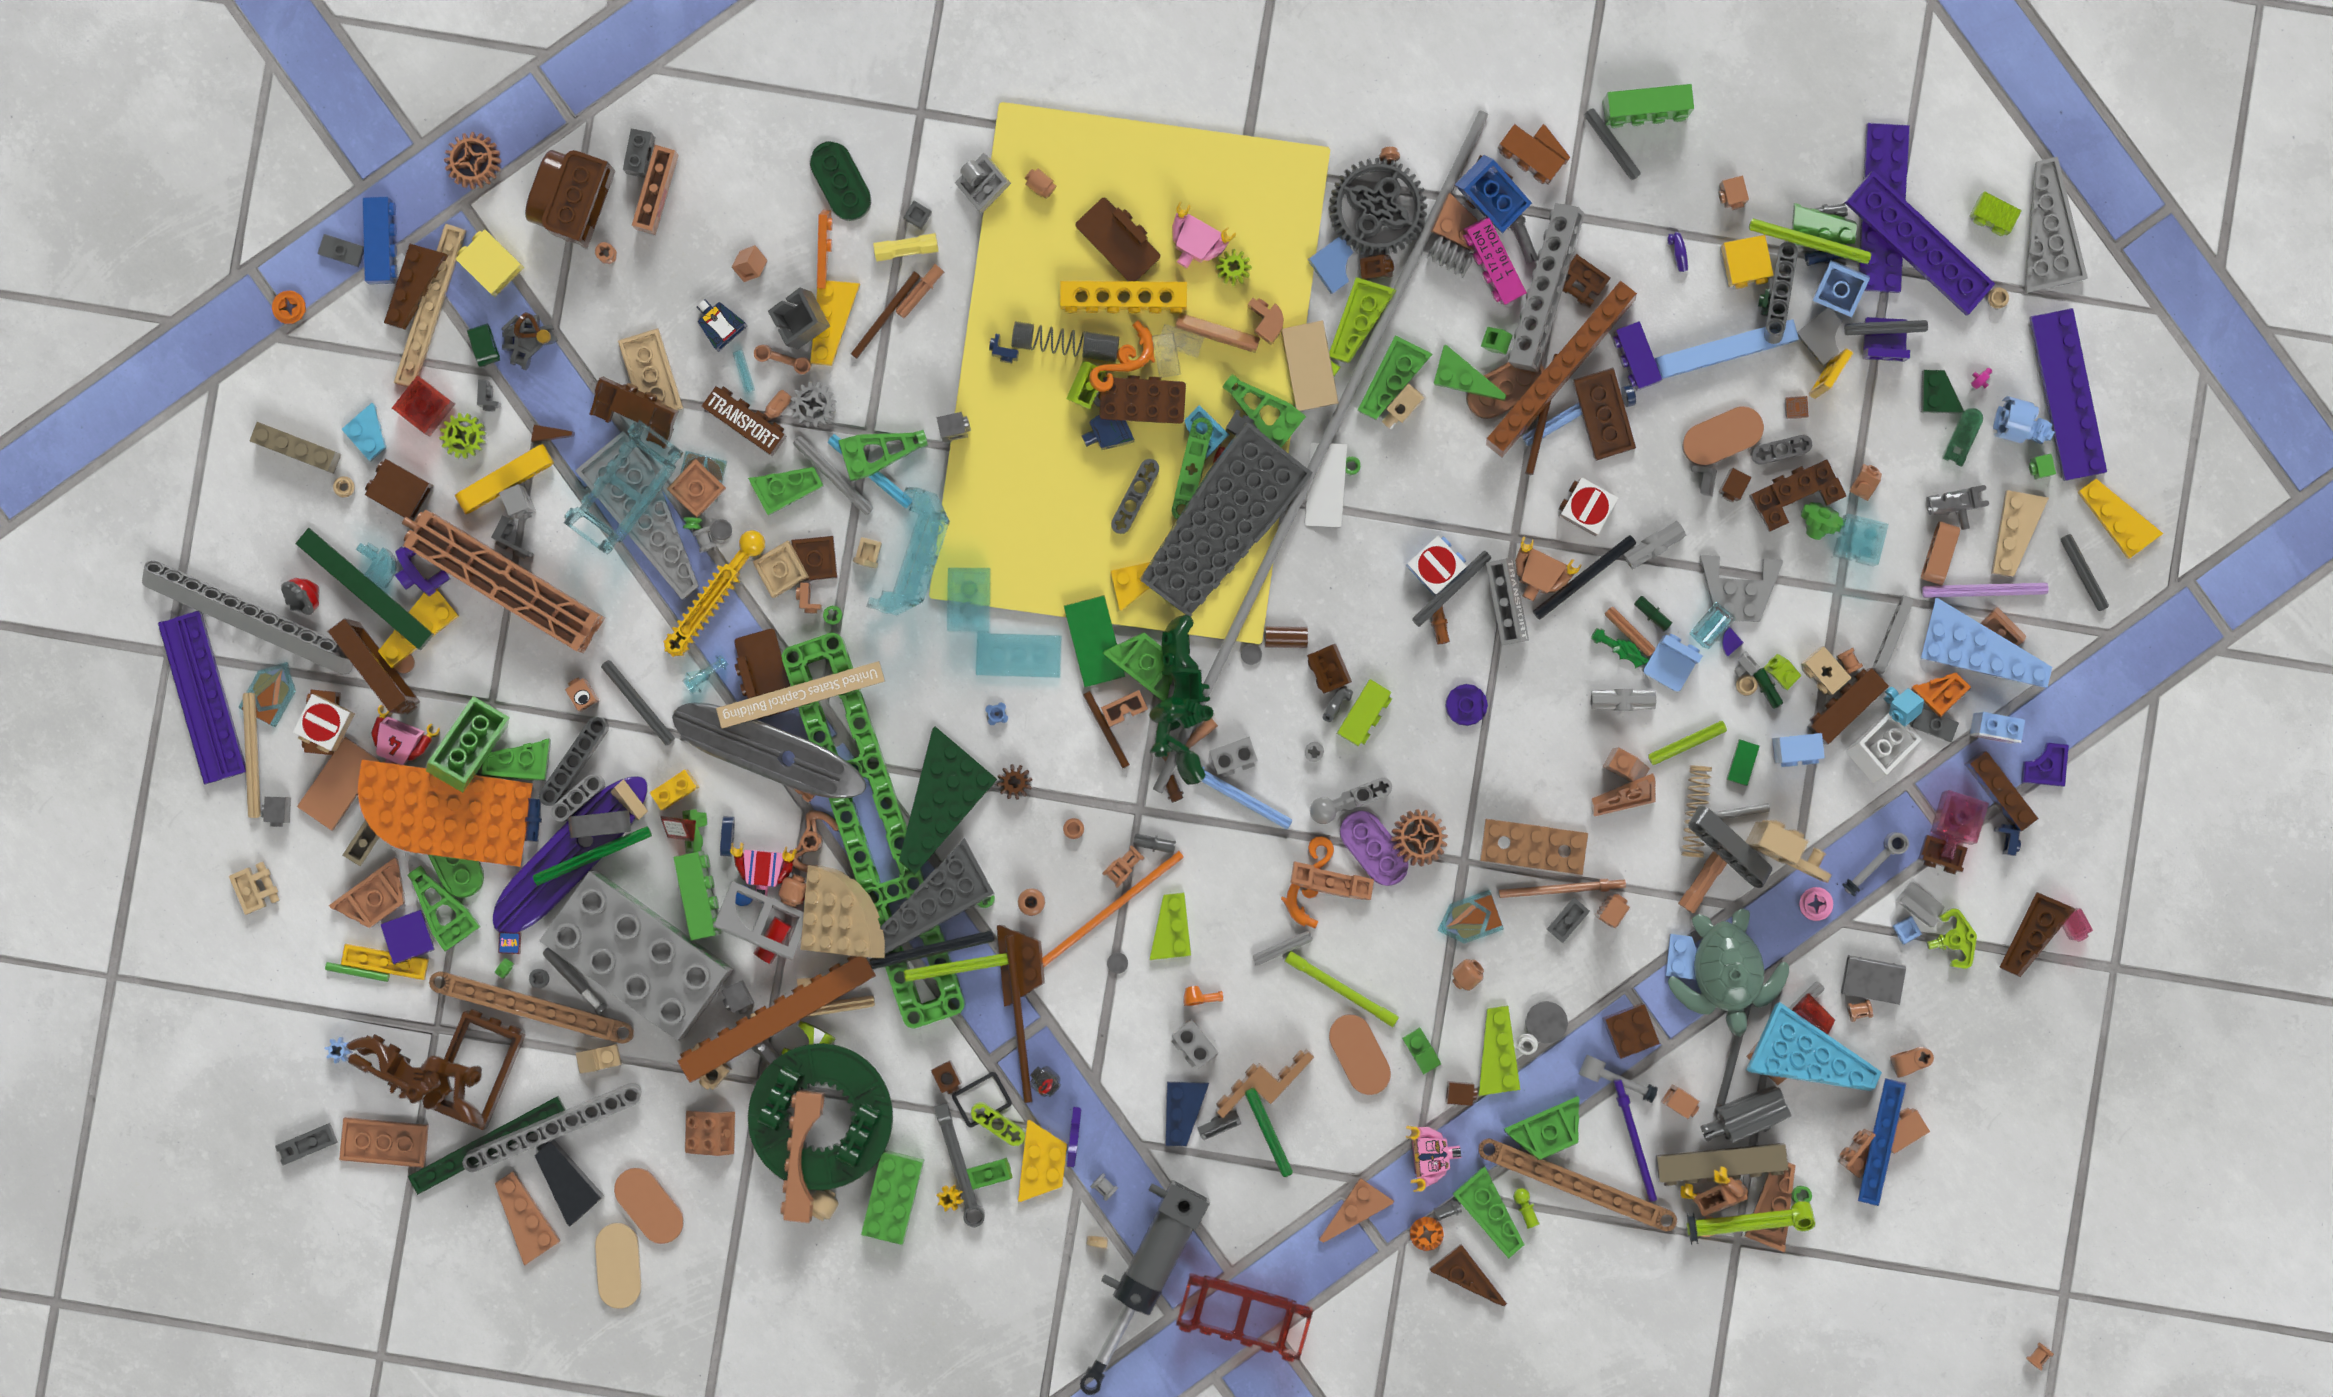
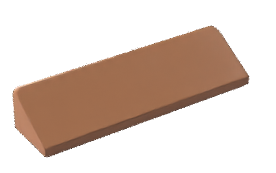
M1180 314L1176 322V329L1253 353L1257 351L1260 338L1185 314Z

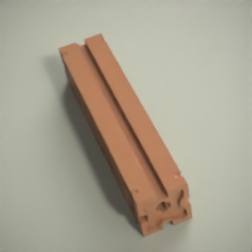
M425 509L424 512L418 514L415 522L407 517L402 521L404 526L411 529L404 537V547L577 652H585L592 641L593 635L598 631L605 619L604 616L433 512Z

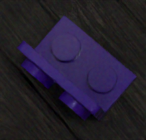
M1865 318V323L1907 321L1906 319ZM1907 333L1864 335L1863 359L1907 361L1910 359V350H1906Z

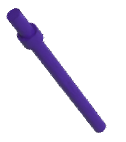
M1622 1079L1613 1081L1618 1095L1616 1100L1623 1112L1649 1202H1654L1657 1200L1629 1106L1631 1103L1630 1098L1625 1092Z

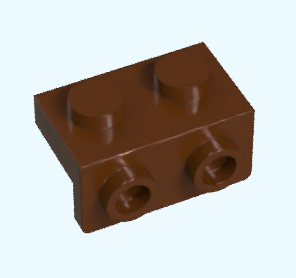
M1336 643L1307 655L1309 668L1314 671L1317 678L1316 684L1323 694L1352 682Z
M1926 835L1918 859L1924 861L1923 865L1936 868V865L1944 867V872L1956 875V872H1963L1964 870L1962 865L1968 848Z

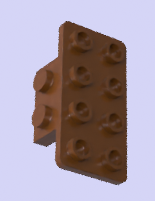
M1103 197L1076 222V228L1127 281H1137L1160 259V253L1148 242L1147 231L1140 224L1136 226L1131 221L1133 217L1126 209L1123 211L1119 207L1116 209L1107 198Z
M1129 375L1127 378L1113 377V387L1109 391L1101 392L1100 418L1103 420L1182 424L1184 422L1185 382L1161 380L1160 377L1140 379V376ZM1104 377L1102 382H1106L1107 377Z
M770 628L735 639L734 643L738 658H736L738 663L735 664L737 675H741L743 684H740L743 696H747L749 699L791 687L774 629ZM789 709V710L782 711V712H779V713L787 712V711H790V710H793V709Z

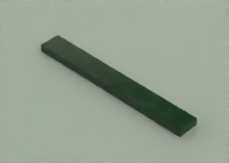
M308 528L295 543L417 649L422 650L433 637L434 633L311 528Z
M559 1096L418 1170L409 1175L408 1178L415 1192L419 1195L465 1170L463 1159L468 1151L563 1112L566 1109ZM533 1131L528 1132V1133H527V1136L531 1135V1134L534 1133V1132H533ZM509 1140L507 1142L508 1146L516 1143L517 1141ZM495 1148L488 1149L490 1156L498 1152ZM474 1156L468 1158V1162L472 1165L479 1162Z

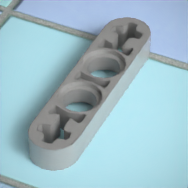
M1902 595L1875 658L1872 668L1877 673L1883 674L1904 627L1914 599Z

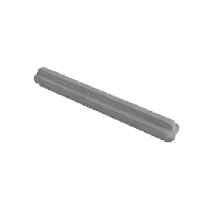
M801 436L795 439L793 445L862 513L868 515L873 510L872 505Z

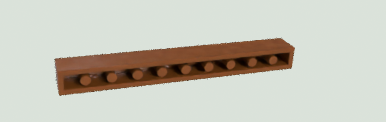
M1620 280L1487 437L1486 446L1503 458L1545 406L1635 302L1637 293Z
M848 957L846 964L841 966L838 963L828 969L830 973L825 976L818 974L810 979L811 984L806 987L801 984L791 990L793 994L787 998L782 995L773 1000L774 1005L768 1009L766 1006H763L754 1011L756 1014L754 1017L748 1019L746 1016L735 1022L737 1024L735 1028L730 1030L727 1027L717 1033L719 1037L711 1041L710 1038H707L698 1044L700 1048L692 1051L690 1048L681 1053V1059L677 1060L689 1083L694 1082L876 977L866 957Z

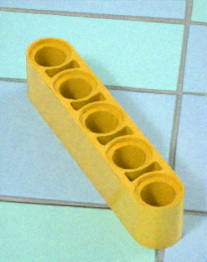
M544 444L539 445L461 490L454 497L465 515L472 513L499 497V492L515 485H520L552 466L554 461Z

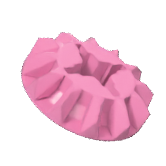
M1813 887L1807 889L1800 896L1799 907L1801 913L1807 919L1820 921L1831 914L1833 899L1825 889ZM1815 895L1817 901L1825 903L1818 906L1817 913L1813 906L1808 905L1810 902H1814Z

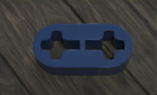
M723 816L720 856H732L730 850L731 844L734 842L735 817Z

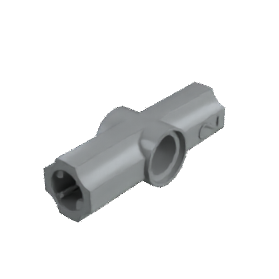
M1675 521L1663 530L1656 531L1642 540L1641 544L1633 547L1623 556L1633 570L1650 558L1653 559L1668 550L1669 546L1677 543L1687 535L1681 524Z
M1633 689L1591 691V709H1614V711L1656 709V691H1633Z

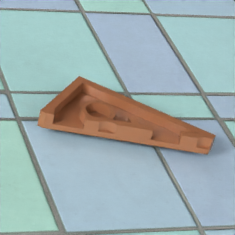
M1360 1178L1319 1240L1323 1243L1392 1205L1394 1200Z

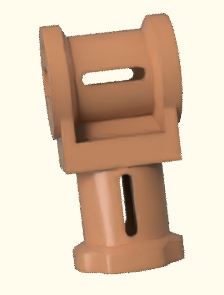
M1132 845L1122 858L1119 857L1117 860H1114L1102 873L1115 883L1116 888L1126 880L1133 871L1132 868L1140 860H1144V857ZM1134 855V858L1129 863H1127V861ZM1112 870H1114V871L1120 876V878H1118V877L1112 872Z

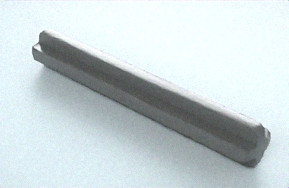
M1589 109L1584 114L1586 120L1630 180L1636 179L1641 174L1639 169L1595 109Z
M1927 320L1847 323L1844 325L1845 335L1928 331Z
M2068 534L2062 537L2060 541L2097 610H2105L2109 607V604L2073 536Z

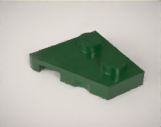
M1945 370L1922 371L1921 413H1964V409Z

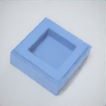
M1912 916L1892 926L1903 945L1922 935Z

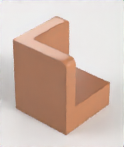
M754 245L739 251L732 269L743 282L760 276L767 263V259Z

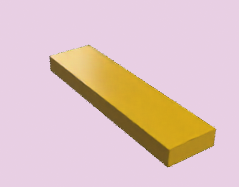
M345 944L341 965L425 980L429 959L414 957L394 965L389 951Z

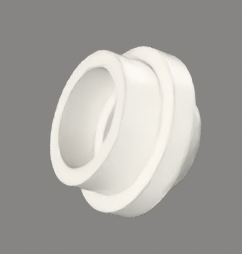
M1523 1034L1517 1040V1048L1522 1054L1530 1055L1537 1050L1538 1041L1531 1034ZM1528 1041L1531 1043V1045L1527 1046L1524 1044V1042Z

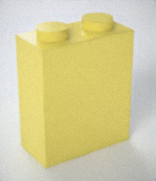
M484 229L473 236V241L468 246H464L458 251L456 260L491 295L496 297L524 267Z

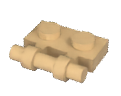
M264 862L256 864L258 870L256 874L252 873L251 868H246L229 876L245 915L266 907L263 898L269 896L272 904L280 901L277 895L278 889L276 886H273L270 879L271 873L269 869H266ZM260 879H262V882L266 889L262 892H260V889L256 882Z

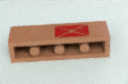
M658 145L654 146L632 222L635 230L656 235L679 156L675 150Z

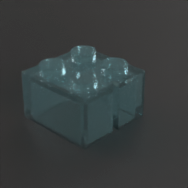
M1849 513L1843 515V526L1838 533L1842 536L1837 538L1833 556L1850 561L1856 559L1855 562L1873 567L1879 565L1889 524Z

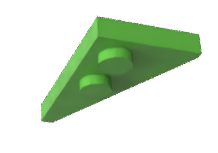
M1443 346L1434 385L1506 401L1507 397L1504 392L1449 346Z

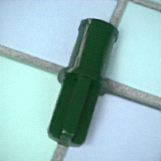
M1640 596L1635 601L1634 605L1648 617L1647 620H1651L1663 632L1673 623L1659 611V607L1656 608L1644 596Z
M1765 668L1759 669L1753 676L1761 688L1760 692L1764 693L1771 707L1775 709L1781 706L1783 701L1774 687L1776 684L1771 682Z

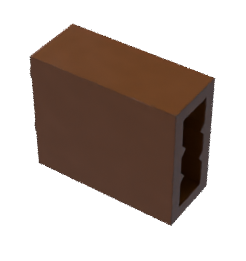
M385 458L384 462L381 461L375 471L377 474L374 479L367 483L365 496L400 516L414 521L434 485Z

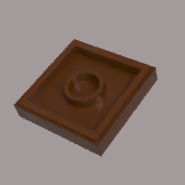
M834 536L791 540L792 546L809 576L804 581L838 578Z

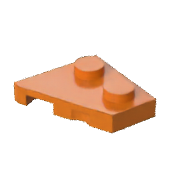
M1952 673L1943 678L1930 680L1927 683L1916 684L1911 690L1924 699V702L1941 718L1971 689V686L1957 673Z

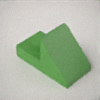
M1420 1027L1402 1037L1423 1075L1441 1065L1436 1052Z

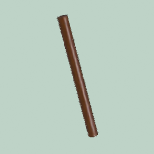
M914 271L851 352L853 357L857 359L921 277L918 273Z

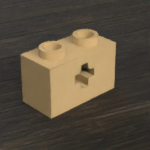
M1824 646L1817 649L1801 663L1804 666L1802 669L1810 679L1813 677L1818 684L1816 686L1824 695L1826 693L1833 695L1851 679L1850 675ZM1827 668L1829 670L1827 671V675L1822 676V669Z

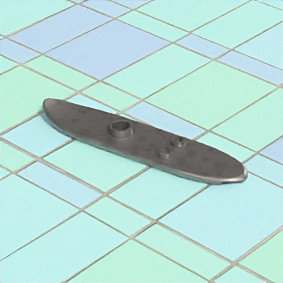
M688 703L674 710L672 715L673 723L680 735L691 745L713 757L816 796L850 798L860 795L866 789V782L863 776L850 763L830 750L809 740L756 719L722 729L716 708L721 706L714 704ZM785 751H791L795 756L793 760L795 762L789 767L782 760V755Z

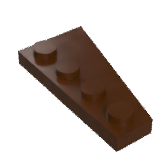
M409 244L384 320L385 324L406 330L419 307L420 299L427 294L429 290L427 287L431 280L436 278L439 273L438 268L443 261H446L449 255Z

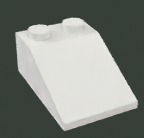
M1888 712L1845 752L1871 782L1875 783L1885 777L1922 739L1909 724L1903 726L1901 723L1894 721Z

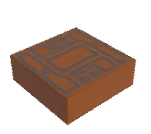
M1807 396L1785 398L1786 419L1809 417Z

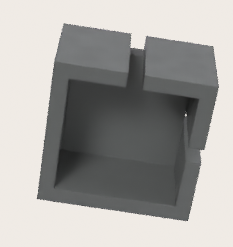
M798 288L787 296V302L782 300L768 310L775 326L780 328L778 332L785 345L795 349H800L830 327L814 294L803 288Z

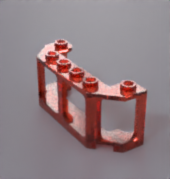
M1190 1273L1176 1320V1326H1179V1330L1188 1333L1198 1328L1200 1329L1199 1332L1211 1336L1212 1333L1219 1334L1220 1338L1226 1341H1232V1339L1240 1340V1344L1247 1347H1252L1253 1344L1261 1346L1262 1351L1273 1353V1350L1282 1355L1283 1360L1294 1362L1295 1359L1300 1361L1313 1308L1297 1304V1301L1230 1281L1207 1275L1202 1277ZM1191 1285L1201 1286L1193 1318L1191 1320L1182 1319ZM1209 1287L1243 1297L1234 1330H1226L1200 1321ZM1252 1300L1286 1309L1279 1339L1276 1343L1247 1336L1243 1333ZM1294 1313L1307 1318L1297 1352L1285 1346Z

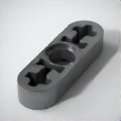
M1798 435L1758 445L1752 450L1751 458L1754 463L1762 465L1803 455L1811 450L1812 440L1807 435ZM1800 439H1802L1803 442H1807V446L1804 447V450H1802L1801 447L1794 448L1793 451L1795 453H1792V446L1789 443V441H1792V445L1798 444L1800 442ZM1778 444H1784L1787 447L1786 455L1781 456L1776 452ZM1768 446H1772V454L1766 455L1764 460L1756 456L1759 453V449L1762 452L1770 451Z

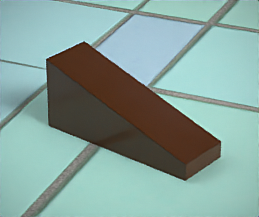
M534 425L531 442L574 437L575 433L568 430Z

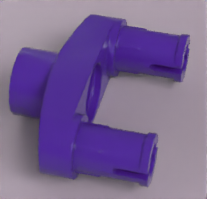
M402 546L395 551L403 567L395 576L405 590L415 584L430 597L436 592L438 587L450 580L448 574L442 569L428 580L427 578L424 579L411 562V558L416 555L415 552Z

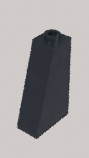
M555 1140L538 1146L537 1150L539 1152L534 1156L567 1225L570 1227L600 1201L604 1195Z

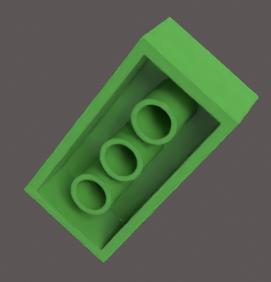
M1692 84L1607 92L1602 101L1604 121L1606 126L1611 125V128L1623 127V124L1631 123L1632 126L1644 125V122L1652 121L1653 124H1660L1668 119H1673V122L1685 121L1694 110Z
M473 696L429 759L426 772L463 793L507 729L510 717Z
M704 851L673 857L690 939L695 940L721 934L720 929L713 927V923L717 918L716 909L719 908L717 896H713L712 892L715 884L713 876H709L708 867H710L709 856L705 855Z
M888 1150L883 1152L879 1160L861 1235L903 1245L924 1159Z

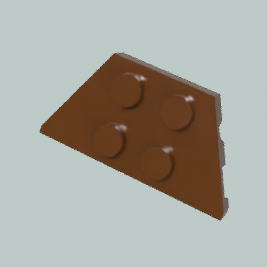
M997 925L999 954H1007L1005 936L1013 935L1020 998L1024 997L1045 983L1041 941L1028 937L1019 931L1009 929L1004 925ZM1007 964L1000 966L1004 1006L1013 1004L1009 967Z

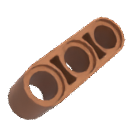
M1941 521L1938 522L1923 566L1921 579L1943 585L1960 534V527Z

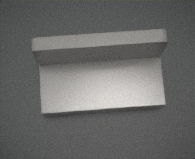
M1910 882L1896 900L1929 927H1934L1939 920L1936 918L1945 908L1914 882Z

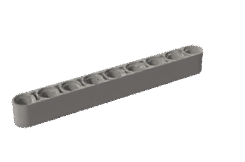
M635 1083L626 1084L476 1147L465 1155L463 1167L468 1172L479 1171L629 1108L639 1102L642 1093L641 1088ZM634 1090L637 1093V1097L629 1099L626 1096V1091ZM614 1098L617 1101V1106L609 1107L606 1104V1100ZM592 1106L597 1109L598 1113L596 1115H589L586 1109ZM575 1115L578 1118V1122L574 1124L569 1123L567 1116ZM554 1123L558 1126V1130L551 1132L547 1129V1125ZM531 1131L536 1132L538 1139H529L527 1133ZM515 1140L518 1142L519 1147L510 1148L507 1142ZM488 1149H497L499 1155L496 1157L490 1156ZM471 1156L476 1157L479 1160V1164H470L468 1158Z

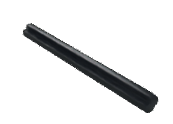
M1631 535L1627 536L1566 586L1533 610L1536 618L1542 619L1636 545L1635 539Z
M990 930L887 954L885 958H871L870 965L872 969H878L990 943L995 938L993 931Z

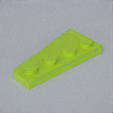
M1355 278L1329 351L1330 358L1350 363L1395 294L1396 290L1394 288Z

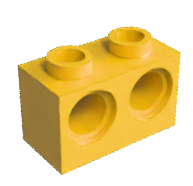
M684 769L651 791L650 795L660 810H666L698 789L699 785L689 770Z

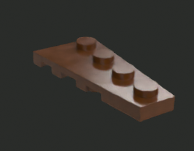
M2036 892L2000 968L2021 977L2076 909Z

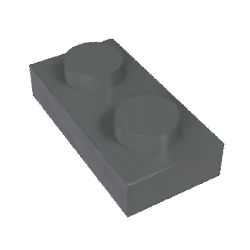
M1573 897L1546 930L1560 942L1564 943L1590 910Z

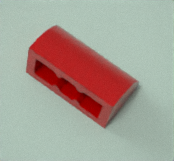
M774 916L763 936L784 944L793 926ZM759 946L753 952L754 955L768 964H771L777 954Z

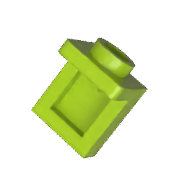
M1779 654L1771 658L1764 667L1765 671L1771 674L1785 690H1788L1802 676L1788 659Z

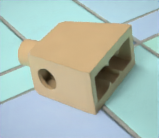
M1407 384L1386 409L1389 411V414L1382 420V423L1389 429H1392L1398 421L1403 423L1425 399V396L1411 384ZM1400 404L1405 406L1402 414L1397 412V407Z

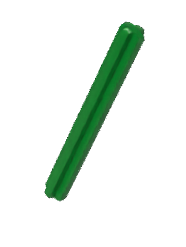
M1255 1088L1246 1090V1098L1282 1176L1288 1177L1292 1175L1293 1170Z

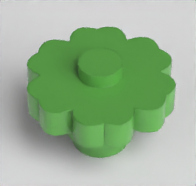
M1810 502L1809 505L1805 504L1801 511V517L1806 520L1805 523L1807 524L1806 534L1812 539L1820 540L1826 534L1840 532L1844 520L1839 517V513L1819 502Z

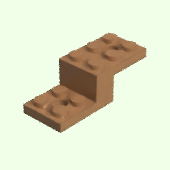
M1485 819L1480 861L1583 875L1588 833ZM1503 836L1507 837L1510 841V845L1506 849H1502L1498 845L1499 838ZM1567 845L1569 847L1570 853L1567 857L1559 855L1558 850L1560 846Z
M1307 1049L1304 1052L1300 1050L1292 1058L1294 1063L1290 1067L1286 1065L1278 1073L1279 1079H1276L1260 1063L1257 1065L1253 1063L1245 1072L1247 1076L1242 1081L1238 1079L1233 1084L1230 1095L1228 1097L1223 1095L1216 1103L1218 1107L1216 1109L1217 1113L1224 1118L1245 1095V1091L1251 1087L1255 1088L1264 1099L1272 1104L1314 1058L1313 1054Z

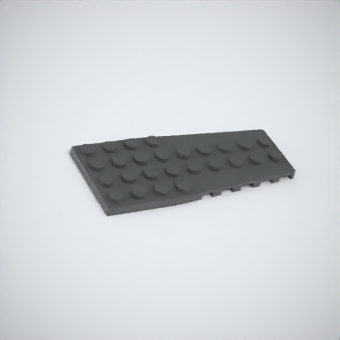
M1246 421L1207 472L1140 580L1185 615L1191 617L1196 608L1205 602L1206 597L1213 589L1220 585L1221 580L1228 573L1230 574L1238 561L1247 555L1248 550L1255 542L1257 543L1272 527L1313 472Z

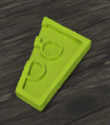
M1184 893L1163 895L1149 960L1191 956Z

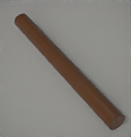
M1090 691L1086 692L1083 696L1122 769L1129 766L1127 758Z

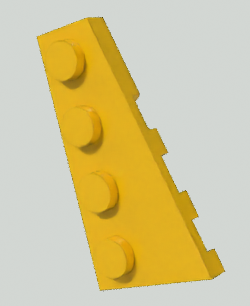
M2092 480L2078 491V494L2127 559L2133 557L2164 534L2099 480Z
M438 589L430 597L424 592L409 611L411 615L434 633V635L459 617ZM394 630L378 652L388 665L394 668L417 650V648L398 631Z

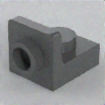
M478 380L477 405L483 407V411H495V408H501V403L489 401V398L493 397V386H490V382Z

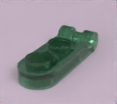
M1976 408L1964 410L1947 444L1942 459L1946 461L1952 460L1956 462L1955 465L1963 466L1983 423V414L1980 410ZM1955 446L1961 448L1960 454L1953 452Z

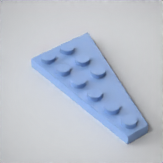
M1935 598L1921 659L2048 688L2052 666L1939 598Z

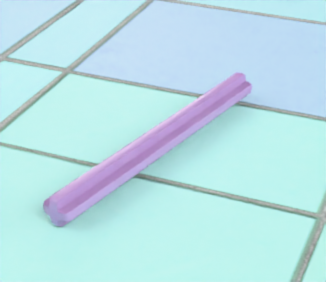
M2048 583L1940 585L1922 587V596L1926 598L2047 594L2049 589Z

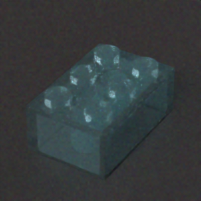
M948 568V632L991 633V568Z

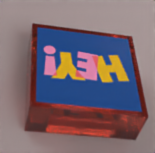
M500 932L498 953L521 954L522 933Z

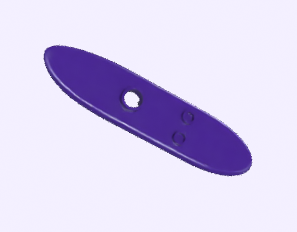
M638 776L624 778L625 782L643 804L647 795L648 786L646 780ZM623 779L598 792L573 816L628 811L610 793ZM629 812L631 825L635 820V816ZM567 821L504 888L494 907V928L499 933L514 934L537 923L601 859L540 885L535 884L533 875L618 839L624 833L592 836L593 843L591 846L583 847L579 844L578 837L570 838L569 822Z

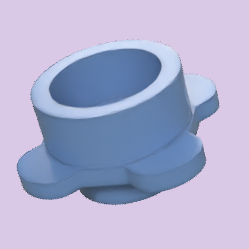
M999 703L995 706L988 705L985 711L988 713V723L990 725H995L998 722L1006 723L1008 721V716L1005 713L1006 705L1004 703Z

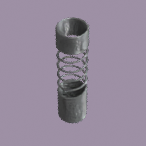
M1015 321L1012 348L1034 350L1040 333V348L1044 352L1051 334V351L1054 354L1057 351L1062 335V353L1065 356L1073 336V355L1076 357L1084 337L1083 358L1116 362L1119 336L1096 334L1094 332L1085 333L1084 331L1075 355L1074 329L1071 332L1068 346L1064 353L1063 328L1060 331L1056 348L1053 351L1052 326L1043 349L1042 325L1039 326L1032 348L1034 324Z

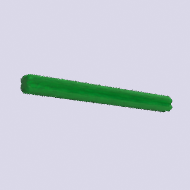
M645 826L534 874L533 880L536 885L543 884L652 836L651 830L648 826Z

